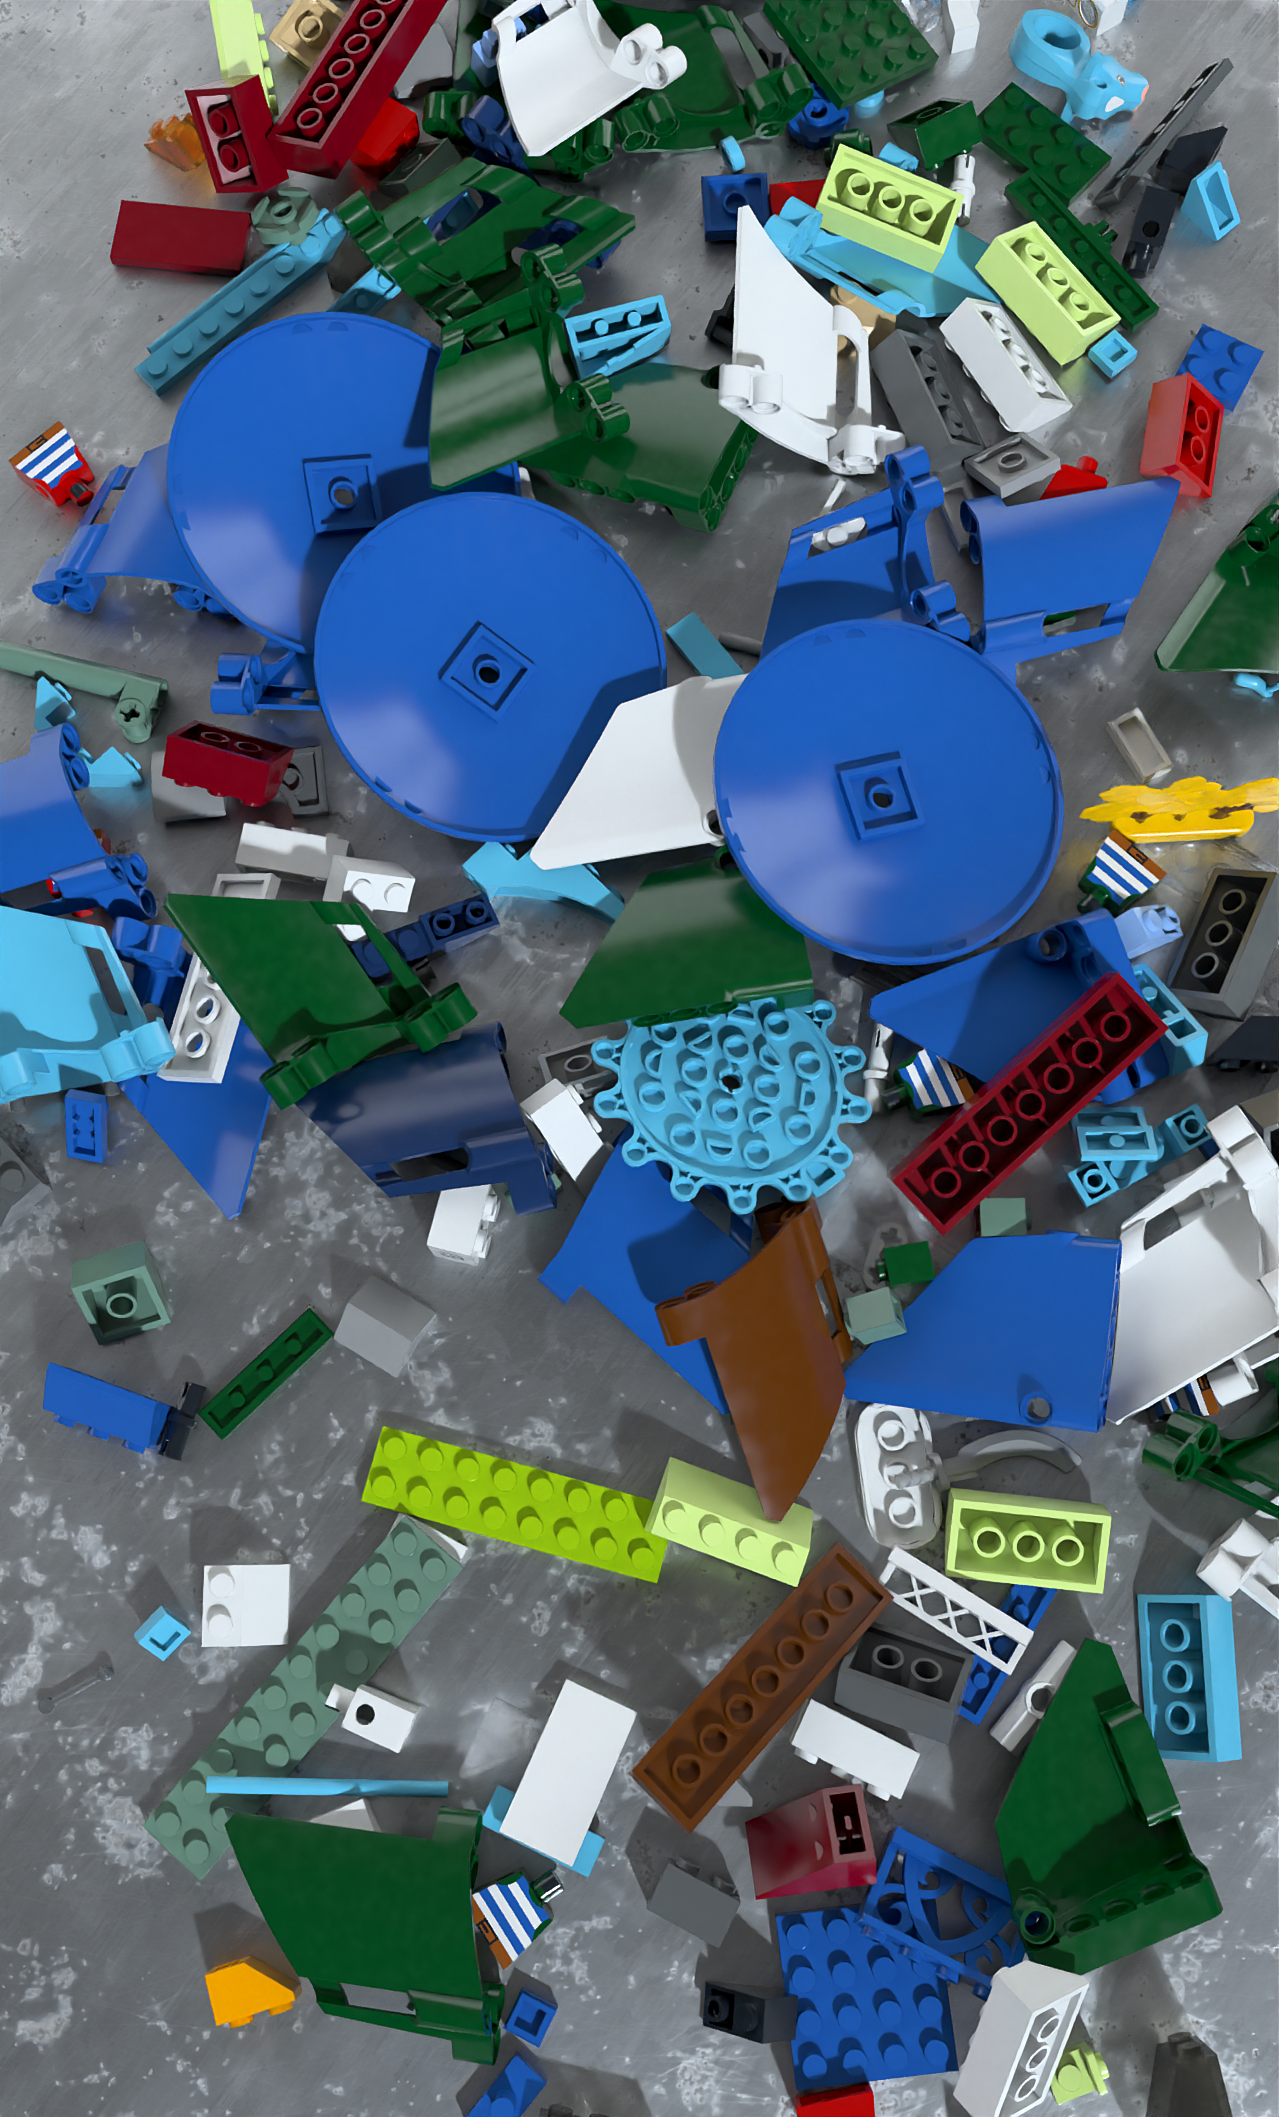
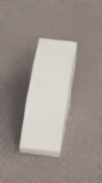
M942 0V21L945 38L951 54L976 46L980 26L977 18L980 0Z

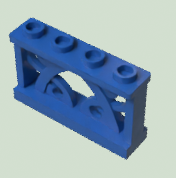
M898 1826L893 1828L887 1834L883 1844L884 1848L876 1865L877 1883L868 1885L853 1924L862 1928L860 1934L864 1938L879 1945H883L884 1941L889 1942L899 1948L897 1954L902 1958L917 1965H920L922 1960L936 1967L935 1974L938 1977L956 1985L961 1980L974 1987L973 1995L987 2002L992 1989L990 1982L993 1976H986L978 1969L977 1959L980 1956H985L990 1964H992L993 1956L990 1949L984 1943L990 1940L997 1946L1003 1959L1002 1968H1011L1021 1963L1026 1952L1018 1930L1015 1932L1010 1947L998 1935L1011 1920L1009 1913L1011 1899L1007 1883ZM897 1853L903 1857L902 1884H885ZM927 1872L934 1873L938 1878V1887L935 1890L919 1889L918 1883L929 1885L925 1880ZM956 1884L962 1887L961 1902L963 1911L976 1930L956 1939L939 1941L927 1921L921 1899L931 1900L939 1898L948 1893ZM888 1893H899L904 1896L905 1902L894 1903L888 1908V1910L895 1909L899 1912L900 1921L896 1925L884 1922L878 1912L879 1900ZM976 1898L984 1899L987 1903V1910L979 1912L984 1918L989 1919L985 1923L973 1910V1902ZM1034 1911L1028 1914L1025 1919V1925L1035 1924L1037 1919L1040 1918L1041 1912ZM913 1927L919 1941L906 1935L905 1932ZM965 1952L964 1965L948 1956Z

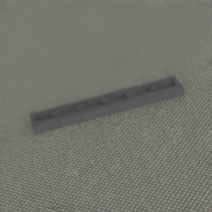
M1223 58L1214 62L1200 72L1094 198V203L1099 210L1121 203L1234 68L1229 58Z

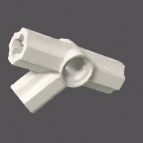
M1064 1640L1060 1641L1033 1677L1022 1683L1018 1696L988 1732L1016 1757L1032 1739L1053 1695L1077 1653V1650ZM1039 1688H1045L1048 1693L1046 1704L1040 1708H1034L1031 1703L1033 1692Z

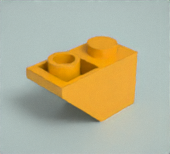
M252 1955L213 1967L204 1975L216 2026L229 2022L230 2028H236L254 2020L253 2014L267 2009L270 2016L285 2012L293 2008L292 2001H295L302 1993L300 1983Z

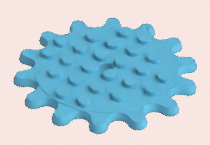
M776 997L738 1003V1007L728 1013L650 1027H636L631 1024V1020L622 1021L628 1028L625 1037L620 1040L599 1039L591 1047V1056L594 1062L612 1070L618 1077L615 1087L599 1092L595 1096L593 1106L596 1113L602 1118L624 1119L633 1126V1136L622 1147L621 1154L623 1160L631 1167H639L652 1160L666 1163L673 1171L669 1187L674 1199L680 1202L693 1199L699 1189L706 1184L720 1187L727 1195L730 1209L738 1215L748 1214L753 1211L757 1201V1190L763 1185L776 1187L792 1203L805 1202L812 1193L811 1184L806 1176L808 1165L820 1163L837 1171L849 1167L853 1160V1154L851 1149L838 1138L837 1127L841 1123L858 1124L865 1122L872 1113L870 1103L865 1098L848 1092L844 1085L845 1075L860 1070L864 1066L866 1061L865 1054L859 1047L854 1045L837 1046L829 1041L826 1035V1028L835 1020L837 1012L834 1005L826 1000H817L813 1002V1005L777 1010ZM726 1076L735 1078L739 1082L740 1088L729 1092V1089L723 1085L722 1078Z

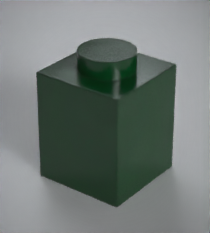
M928 1240L883 1248L879 1253L880 1259L875 1260L878 1281H885V1286H888L891 1290L931 1283L935 1279Z

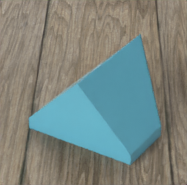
M1214 161L1191 180L1180 209L1213 241H1218L1241 222L1230 191L1227 172L1222 168L1220 161Z

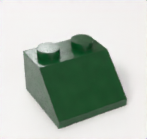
M942 97L886 125L888 132L898 147L919 160L917 167L925 168V171H932L944 165L943 160L951 156L957 157L970 153L973 145L983 141L972 100Z

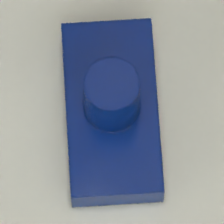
M70 1089L66 1094L67 1157L103 1163L108 1155L107 1115L110 1107L106 1102L105 1095Z
M516 2052L465 2117H521L547 2084L548 2079L519 2052Z

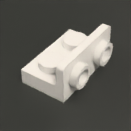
M839 479L834 489H827L820 505L823 508L818 517L813 515L810 521L861 498L846 492V482ZM860 517L813 534L809 551L818 555L858 541L867 526L865 519Z

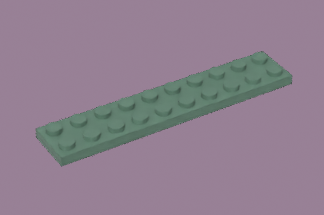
M404 1516L142 1827L199 1881L203 1879L231 1846L224 1824L235 1812L257 1815L273 1796V1794L206 1793L207 1776L288 1778L341 1714L325 1707L334 1684L356 1692L361 1684L365 1685L464 1566L411 1519Z

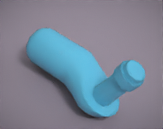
M1238 672L1234 676L1235 685L1251 688L1265 698L1271 697L1274 691L1279 690V681L1270 686L1257 675Z

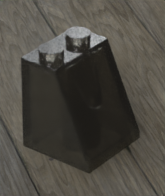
M1190 2032L1171 2034L1167 2037L1168 2042L1157 2044L1145 2117H1233L1218 2056L1196 2035L1192 2036Z

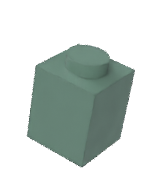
M984 1198L974 1208L976 1238L1026 1236L1027 1231L1032 1229L1031 1208H1025V1198Z
M888 1286L845 1299L848 1312L844 1313V1322L847 1331L864 1345L907 1333L900 1299Z

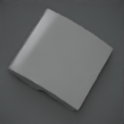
M440 23L432 25L393 89L397 98L426 96L430 86L452 85L454 54Z
M165 751L151 752L152 803L156 823L226 815L227 797L210 795L207 789L197 786L182 787L176 785L173 779L162 776Z

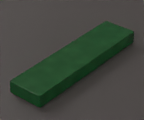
M309 1307L199 1410L197 1414L222 1441L227 1440L333 1339L335 1333Z

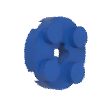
M812 82L811 85L814 89L813 99L792 120L785 124V127L796 141L804 144L805 148L817 151L822 146L830 145V138L833 133L848 129L849 106L838 111L822 88L815 87L816 82ZM814 111L817 114L823 112L824 114L822 118L811 117V112Z

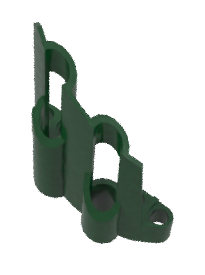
M466 157L382 211H375L365 196L363 188L334 208L337 217L351 240L364 254V257L371 266L386 280L399 287L415 301L440 328L525 288L521 266L513 261L511 256L512 250L555 218L574 223L585 229L561 247L566 257L567 267L565 272L567 274L577 272L636 229L635 216L632 214L620 212L609 204L580 195L568 197L537 186L535 181L519 172L502 166L487 165L472 157ZM467 188L486 192L501 200L502 203L458 235L448 239L436 241L427 225L423 222ZM500 318L465 331L463 341L473 352L505 340L506 338L499 328L506 324L504 318Z

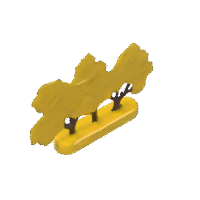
M1199 775L1177 780L1169 787L1155 789L1146 785H1120L1101 792L1098 796L1102 800L1107 801V803L1085 808L1079 818L1095 822L1109 821V831L1111 832L1115 829L1132 844L1237 838L1246 834L1253 825L1254 812L1270 813L1279 809V779L1272 776L1250 781L1228 790H1220L1221 784L1214 781L1206 782L1207 779Z

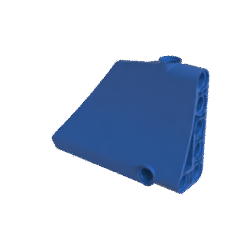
M1101 908L876 994L870 999L867 1012L872 1020L986 1084L1107 972H1118L1143 1000L1144 997L1116 923L1110 912L1105 908ZM1042 939L1047 941L1049 945L1048 955L1044 954L1041 950L1040 944ZM1160 1039L1154 1042L1089 1103L1102 1101L1103 1105L1126 1099L1135 1094L1134 1090L1169 1076V1064Z
M1046 1229V1233L1041 1235L985 1237L969 1241L925 1290L903 1311L907 1333L873 1342L843 1372L846 1380L844 1396L851 1400L1033 1427L1051 1426L1099 1433L1104 1429L1106 1423L1105 1415L1111 1379L1122 1241L1082 1236L1078 1232ZM1034 1398H1042L1048 1403L1050 1411L1047 1417H1041L1034 1413L1032 1409Z

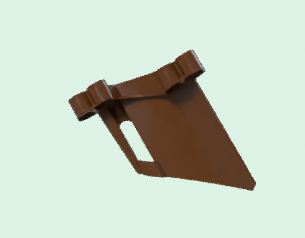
M813 1191L805 1202L792 1203L785 1196H782L780 1198L781 1202L771 1203L754 1211L765 1246L718 1285L712 1280L694 1284L683 1291V1296L664 1300L654 1307L667 1346H677L702 1337L706 1338L765 1518L781 1521L793 1505L827 1442L846 1387V1380L841 1366L847 1359L851 1358L853 1346L850 1334L845 1326L844 1313L830 1269V1259L820 1232L823 1222ZM820 1277L822 1278L838 1328L832 1336L815 1287Z

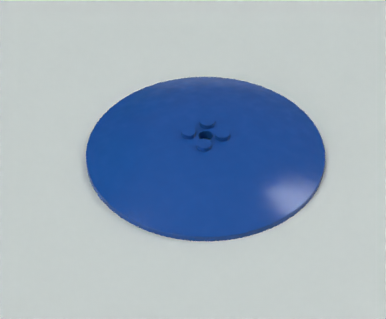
M345 312L298 314L264 324L231 342L203 368L188 389L173 424L167 453L166 484L174 528L182 549L206 588L225 609L261 636L285 648L314 657V639L318 616L325 594L335 573L347 555L363 537L397 512L425 500L462 492H495L522 497L517 461L446 491L430 488L428 469L429 415L434 368L439 361L441 348L409 329L366 315ZM338 489L349 491L352 494L353 502L348 505L338 503L334 497V492Z
M462 492L443 495L414 504L381 522L361 539L335 573L323 600L314 639L313 666L321 711L333 740L355 774L373 793L410 820L431 830L476 842L512 843L539 839L581 772L616 708L622 703L667 688L666 654L660 626L649 598L627 563L598 534L570 515L541 502L504 493ZM483 667L494 669L497 673V681L491 684L484 682L479 676V670Z
M853 619L815 627L796 635L764 657L746 676L732 697L723 716L713 756L712 784L715 808L724 839L740 872L757 895L787 924L809 939L852 958L880 964L924 965L946 961L968 954L988 944L1008 930L1030 908L1048 881L1057 859L1064 822V794L1055 752L1041 721L1021 691L988 659L952 637L920 625L888 619ZM873 793L884 794L889 801V806L887 808L877 806L873 801Z

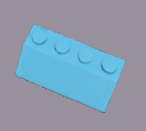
M1137 1594L1144 1716L1161 1758L1204 1762H1224L1242 1759L1231 1601L1227 1602L1219 1594Z

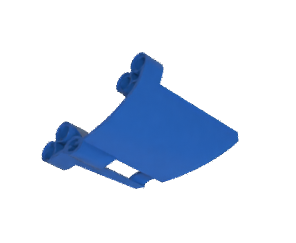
M1169 476L1006 507L998 495L962 501L960 504V520L964 531L970 534L968 543L969 553L974 564H982L983 622L977 633L970 636L969 641L963 644L988 659L1016 686L1017 663L1120 635L1126 622L1127 613L1141 590L1162 540L1181 482ZM1109 604L1099 627L1051 637L1045 636L1043 632V622L1048 615Z

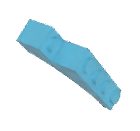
M486 842L462 865L465 878L481 893L486 892L489 901L494 896L531 897L552 901L580 910L601 920L610 927H612L625 908L623 896L611 885L606 888L598 880L600 877L598 872L589 863L542 870L530 858L532 848L517 861L519 856L508 843L501 845L499 842Z

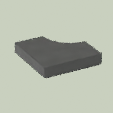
M321 745L294 748L293 757L276 794L282 797L290 806L294 819L329 815L324 754Z

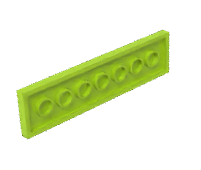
M385 1426L382 1427L361 1501L656 1584L668 1543L667 1539L644 1531L654 1503L653 1500Z

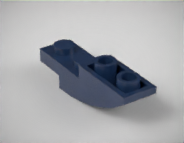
M485 892L419 915L417 922L383 934L410 967L425 957L430 962L463 947L499 927L500 923ZM369 938L351 944L350 951L369 979L391 972Z

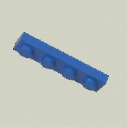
M1012 1584L998 1610L1034 1631L1058 1589ZM990 1625L986 1627L987 1633L998 1631ZM1006 1635L988 1638L992 1655L1007 1664L1019 1643ZM984 1639L979 1640L976 1645L987 1651ZM972 1652L971 1655L975 1656V1660L959 1714L979 1726L1008 1674Z

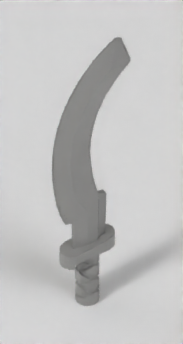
M1012 1429L998 1431L975 1439L961 1447L956 1457L941 1460L938 1453L927 1454L926 1460L930 1461L931 1466L915 1469L911 1472L895 1474L894 1478L898 1489L935 1481L938 1490L942 1492L950 1490L951 1482L975 1478L978 1476V1470L1006 1458L1015 1456L1038 1458L1054 1465L1067 1474L1082 1463V1457L1069 1445L1051 1435L1035 1430Z

